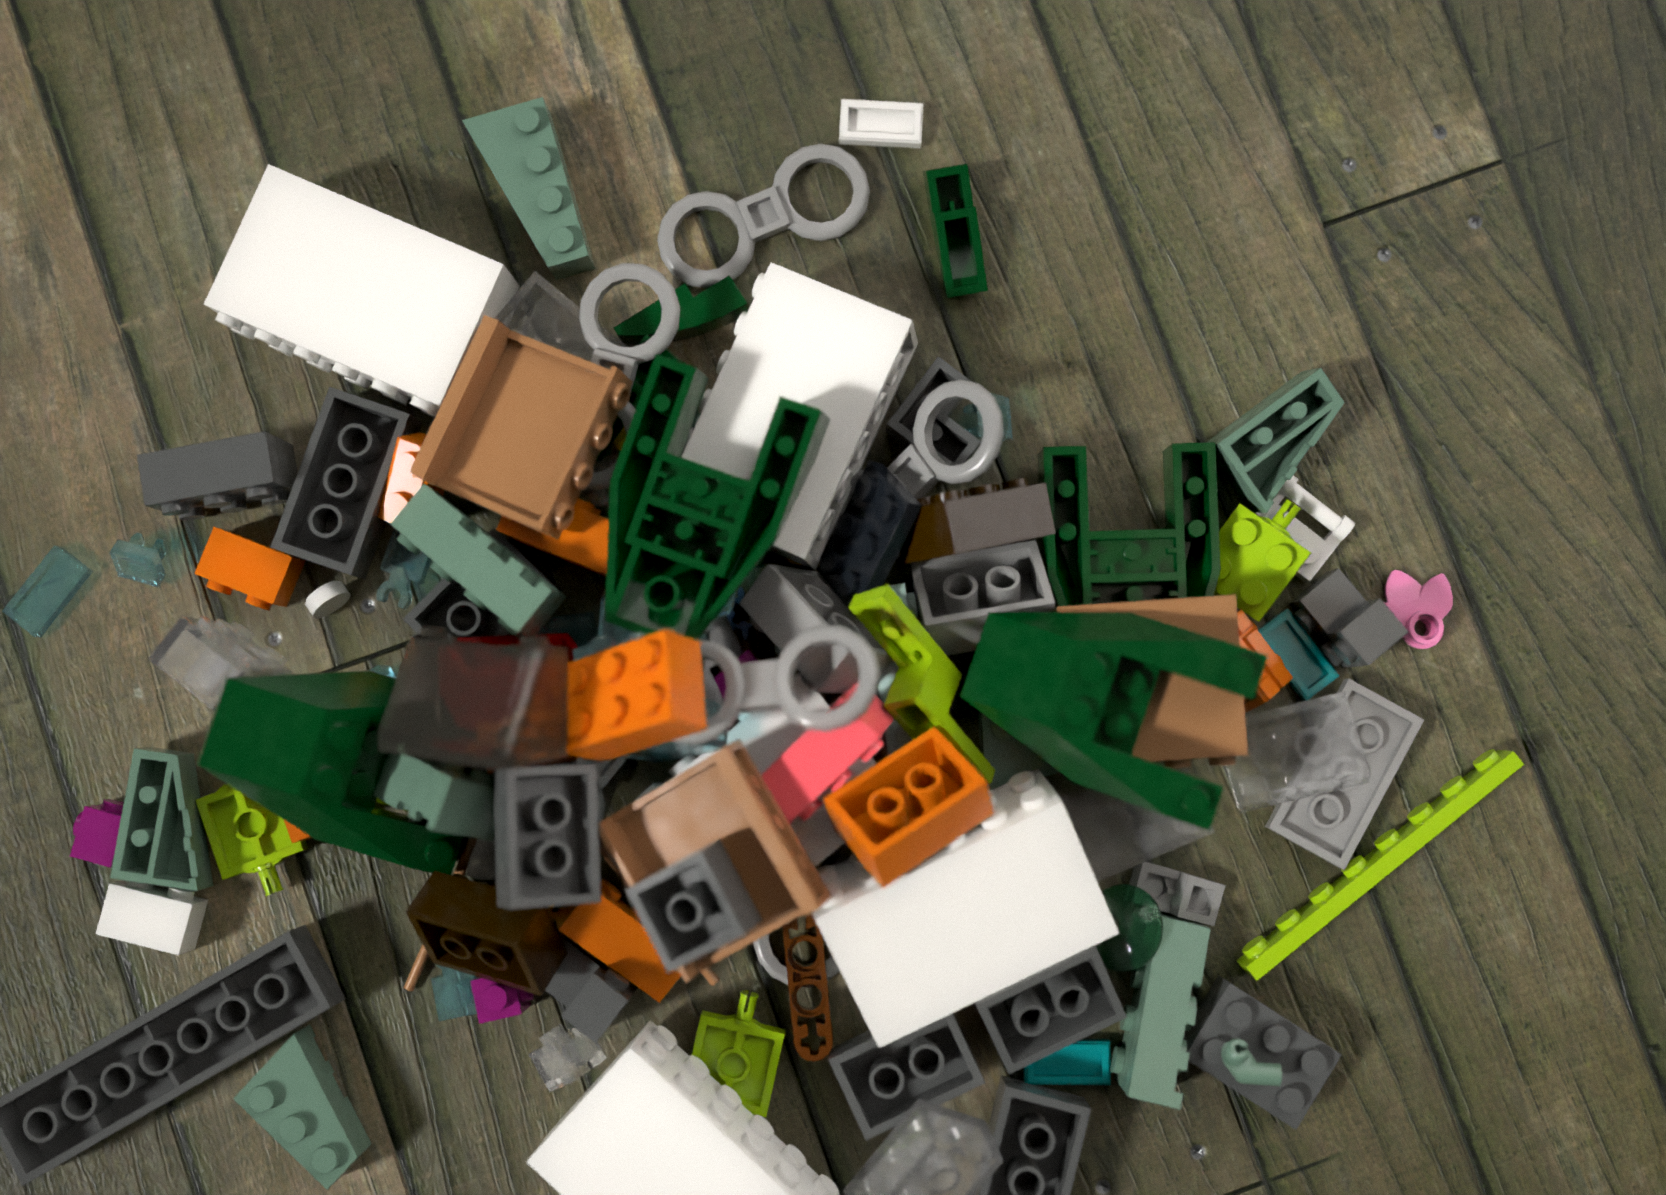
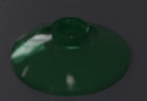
M1128 884L1111 886L1102 891V894L1114 922L1116 919L1119 921V934L1095 946L1106 968L1120 972L1134 971L1146 965L1159 949L1163 936L1162 914L1156 901L1145 890Z

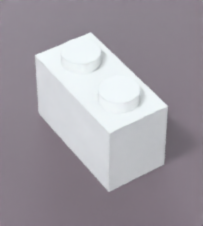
M126 880L109 883L96 934L181 955L195 950L208 900L195 897V891L173 887L164 889L153 886V884Z

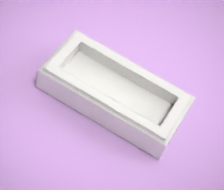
M841 99L839 144L921 148L924 103Z

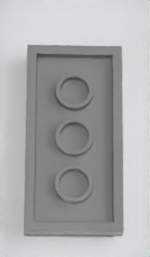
M1349 678L1344 679L1265 827L1332 865L1345 870L1424 719Z

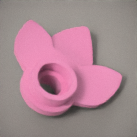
M1393 570L1385 584V598L1387 601L1385 605L1408 630V633L1402 637L1409 646L1416 649H1427L1435 646L1441 640L1444 633L1442 619L1453 606V596L1449 581L1441 573L1432 577L1421 586L1419 582L1408 574L1399 570ZM1418 620L1426 625V632L1423 636L1418 635L1414 629L1415 623Z

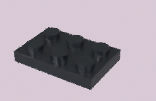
M870 460L862 476L856 482L854 493L844 513L838 520L837 528L827 549L823 552L817 568L818 572L848 609L854 595L883 586L922 507L920 502L882 463Z

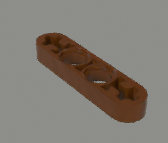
M810 913L806 916V929L815 926L816 934L802 932L791 936L790 929H799L798 917L782 927L794 1046L796 1052L807 1061L816 1062L824 1059L832 1049L833 1027L824 937L814 919L813 913ZM809 941L814 944L818 955L813 963L803 965L795 960L793 948L797 943ZM807 984L818 987L822 994L820 1004L813 1008L802 1006L797 998L798 990ZM822 1013L825 1015V1020L816 1019L818 1036H825L826 1041L820 1042L819 1050H811L809 1043L802 1042V1038L808 1037L809 1023L808 1020L800 1023L798 1016L812 1018Z

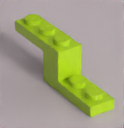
M889 585L854 595L849 609L899 667L883 706L912 740L935 727L988 784L992 783L996 770L948 714L962 677L960 671Z

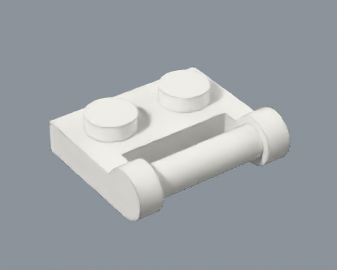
M1293 475L1290 480L1285 482L1273 499L1274 504L1267 513L1255 514L1272 519L1281 508L1279 503L1286 496L1330 530L1325 538L1322 539L1297 518H1294L1286 528L1294 541L1312 553L1296 574L1298 578L1307 583L1311 581L1339 543L1351 532L1355 522L1346 515L1343 517L1337 515L1297 484L1298 478Z

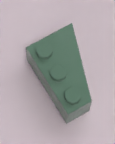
M1322 368L1301 371L1207 441L1215 442L1217 467L1244 506L1254 513H1267L1274 504L1273 499L1282 486L1293 477L1298 470L1296 468L1306 452L1310 447H1314L1345 403Z
M411 743L409 749L391 745L376 785L374 796L396 809L403 810L404 808L410 811L408 816L414 820L421 821L422 817L428 819L427 828L432 831L494 842L493 774H488V772L472 768L470 773L464 770L467 763L441 755L440 760L434 758L436 750L420 744Z
M155 747L134 748L110 878L200 891L214 886L206 831L195 801L200 798L194 753Z
M309 1024L294 1033L233 1099L328 1190L347 1172L372 1143L348 1097L343 1096L333 1076L334 1070L329 1060L325 1061L314 1040L316 1035Z

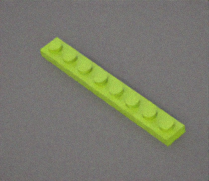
M1490 749L1481 754L1473 761L1472 764L1475 767L1464 777L1459 775L1446 782L1440 788L1442 795L1431 804L1425 802L1414 808L1407 815L1409 821L1397 831L1396 829H1391L1378 837L1374 842L1376 848L1365 857L1359 855L1351 859L1345 870L1341 869L1343 875L1332 884L1325 882L1316 887L1308 896L1310 901L1298 911L1291 909L1279 917L1275 922L1277 928L1265 938L1260 935L1248 942L1242 949L1244 955L1236 960L1247 975L1258 981L1524 765L1514 751L1508 750L1495 751Z

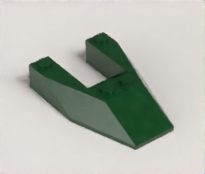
M656 354L610 479L605 622L643 636L667 629L698 641L778 539L816 461L828 428L830 418L822 410L780 396L751 477L747 481L681 458L709 378L696 367Z
M1215 442L1172 443L1163 451L1166 529L1089 531L1086 446L1043 447L1038 453V483H1046L1056 534L1043 536L1046 573L1058 607L1208 597L1214 595L1221 571Z
M988 612L960 697L1074 783L1210 831L1224 787L1134 756L1132 752L1160 670L1242 698L1254 699L1268 655L1133 613Z
M373 671L226 677L197 765L316 840L411 869L433 873L435 870L452 875L464 836L432 831L427 828L429 822L427 819L421 818V821H418L406 814L374 807L377 797L373 794L391 745L395 746L400 729L483 751L480 727L461 725L442 692L436 689Z

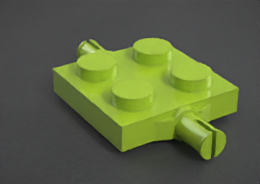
M1287 498L1272 519L1258 516L1239 503L1219 530L1221 571L1214 595H1236L1237 608L1242 609L1258 622L1267 614L1312 554L1294 541L1286 530L1298 512L1302 510L1294 504L1284 517L1293 505V502Z
M227 783L215 793L196 799L195 801L222 880L243 873L258 872L265 896L284 890L275 866L279 865L286 857L307 850L306 840L292 843L284 819Z
M743 990L740 992L736 1015L726 1016L702 1010L692 1055L698 1057L706 1064L709 1069V1075L721 1086L727 1085L739 1095L742 1105L754 1115L767 1117L786 1029L765 1025L753 1019L759 995L751 992L748 1008H746L749 991Z

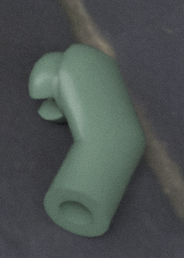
M1231 1039L1223 1045L1221 1050L1222 1061L1236 1081L1252 1085H1281L1282 1068L1279 1063L1257 1062L1248 1050V1044L1242 1039Z

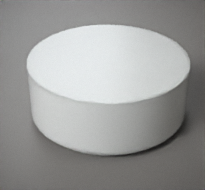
M331 581L313 591L306 599L305 606L314 618H322L341 608L349 600L350 593L341 581Z

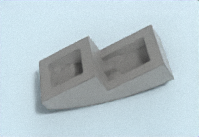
M1136 859L1125 900L1137 905L1164 911L1177 917L1214 926L1226 885Z

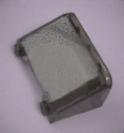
M447 626L420 627V634L413 635L410 638L377 730V749L382 752L489 769L517 768L567 757L568 646L549 645V637L522 636L520 637V645L512 646L457 641V635L448 634Z

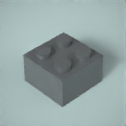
M720 838L645 876L625 890L668 973L746 935L762 921Z

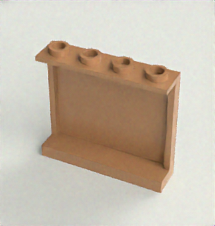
M484 315L409 473L435 487L558 540L562 531L567 529L572 522L575 503L581 491L589 485L592 479L593 465L600 450H603L611 439L612 425L619 410H622L629 401L630 387L633 381L615 366L607 369L514 332L499 320Z
M1236 595L1055 607V612L1133 613L1240 646ZM1160 670L1132 755L1149 761H1164V766L1170 768L1191 767V759L1208 758L1210 766L1236 764V756L1248 755L1244 698Z
M740 739L723 747L708 758L598 822L599 842L604 851L613 857L622 872L621 878L626 889L645 876L719 838L723 843L762 921L746 935L675 969L676 972L681 974L685 983L692 980L702 970L801 915L805 917L818 910L832 897Z

